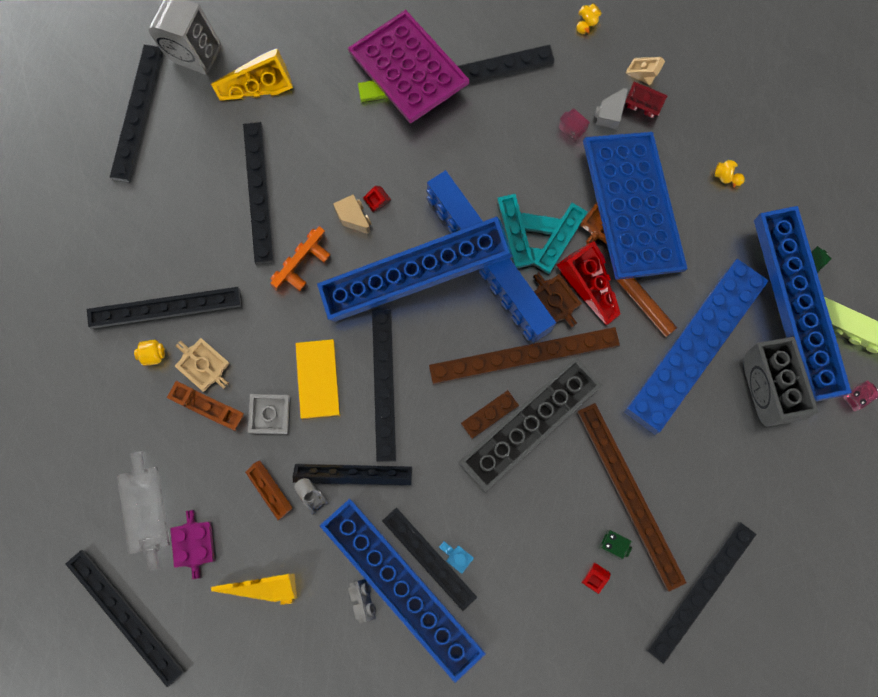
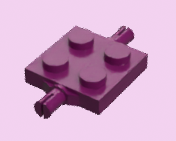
M194 510L185 511L187 523L170 528L174 568L191 567L192 579L201 578L199 566L215 562L211 522H195Z

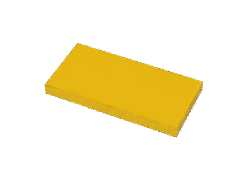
M334 339L295 343L301 419L340 416Z

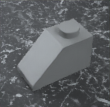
M623 88L602 100L601 106H597L594 115L597 118L596 125L612 129L618 128L628 89Z

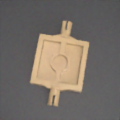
M202 338L191 347H187L182 341L178 342L181 346L176 344V348L184 354L175 367L199 389L205 392L215 382L223 389L226 388L225 385L228 386L229 382L221 377V375L230 363Z

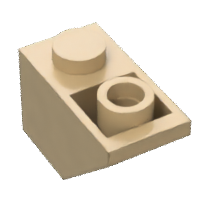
M354 194L333 203L343 226L366 234L370 233L369 226L372 225L368 215L364 216L362 212L364 209L360 199L356 200Z

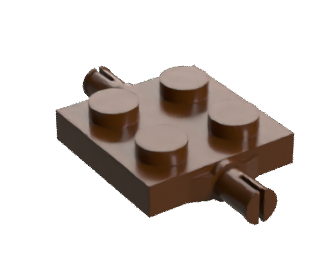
M539 272L535 274L533 278L539 284V287L534 292L556 323L565 319L571 328L578 324L571 314L582 303L561 275L558 274L554 278L545 281Z

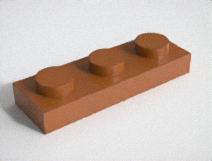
M260 460L255 462L245 472L277 520L285 517L293 509Z

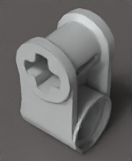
M300 479L295 484L294 489L312 515L323 504L329 503L322 492L309 479Z

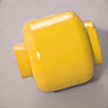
M155 339L141 341L137 349L134 350L135 359L139 360L143 366L159 364L165 358L164 346Z

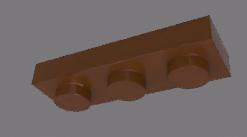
M507 390L464 420L461 425L470 438L474 439L519 407V404Z

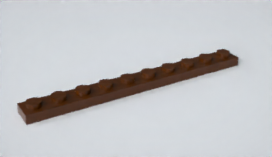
M616 327L431 364L429 369L434 385L619 347L620 343Z
M596 403L577 411L667 592L686 584L687 582Z

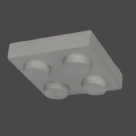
M250 394L248 433L288 435L290 396Z

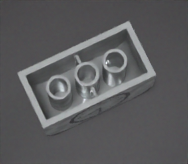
M163 0L149 28L150 35L169 60L208 75L222 44L199 4L187 0Z

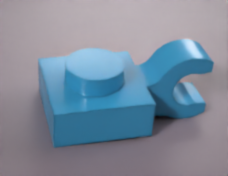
M444 541L439 546L442 551L449 555L446 562L461 574L474 559L459 545L455 550Z

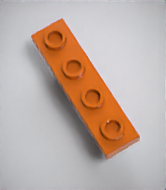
M320 226L316 230L313 228L307 235L308 240L304 244L301 242L296 247V254L292 258L289 256L282 264L284 268L272 275L270 278L272 282L270 284L276 291L286 281L299 291L305 287L307 282L295 273V269L308 254H314L323 263L331 256L329 252L319 245V241L325 235V230Z

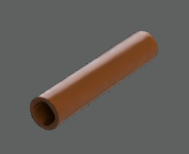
M635 278L616 280L665 337L678 328Z

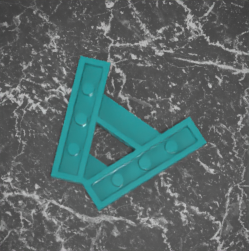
M516 194L497 198L505 233L513 255L512 260L516 268L534 265L550 274L588 211L571 203L562 219L521 213ZM526 231L550 234L551 236L543 249L529 247Z

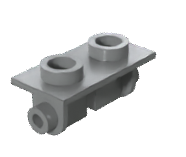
M366 579L349 583L350 588L348 590L351 601L358 600L359 604L353 606L355 619L359 623L376 619L375 606L371 601V590Z

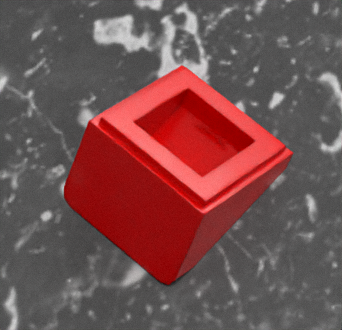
M374 186L363 197L373 212L391 201L381 186Z
M593 563L582 583L599 594L609 581L611 573L597 563Z

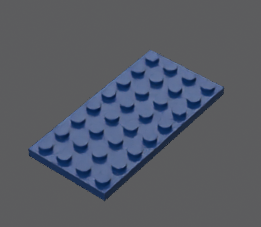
M653 132L585 137L583 139L584 149L615 280L685 272L688 268Z

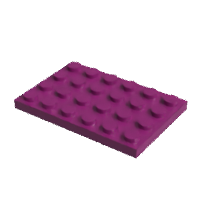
M404 10L348 47V51L410 124L470 84L469 78L407 10Z

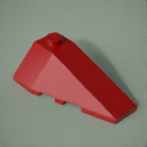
M592 241L567 256L557 266L566 281L604 324L608 325L621 313L615 293L611 290L609 280H611L610 275L607 274L604 265L606 263L605 258L595 241Z

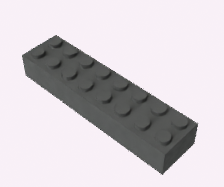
M575 357L461 459L459 464L486 493L603 385Z

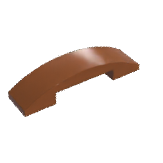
M175 381L167 396L168 399L236 431L244 416V413L178 381Z

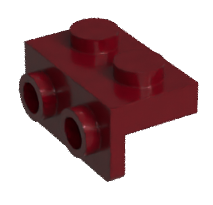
M633 82L625 103L628 104V108L635 111L638 108L644 110V115L654 118L655 115L659 116L668 95Z

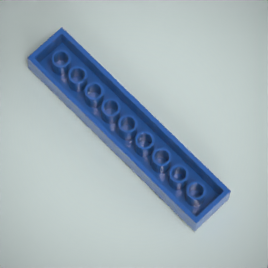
M446 170L427 182L426 198L431 206L437 208L439 218L447 222V228L450 233L483 222ZM510 258L480 269V275L484 280L487 279L490 282L492 292L500 296L502 306L506 310H510L513 315V321L517 326L520 325L523 328V335L528 341L531 340L534 344L553 331L556 321Z
M798 206L760 213L754 220L784 332L786 338L795 337L815 402L842 397L852 393Z
M494 217L317 283L328 320L336 322L512 258L513 255L501 220L498 217Z
M736 259L654 369L624 413L654 435L660 433L769 280L739 259Z
M351 499L347 500L319 525L454 683L486 654Z

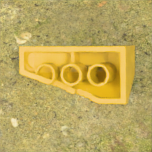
M277 48L211 83L219 100L240 99L248 96L260 97V95L268 94L278 95L293 88L286 64Z
M294 574L211 587V591L272 602L280 601V605L293 603L292 599L297 598Z

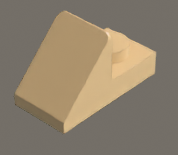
M662 57L634 58L626 73L646 85H651L661 71L665 61Z

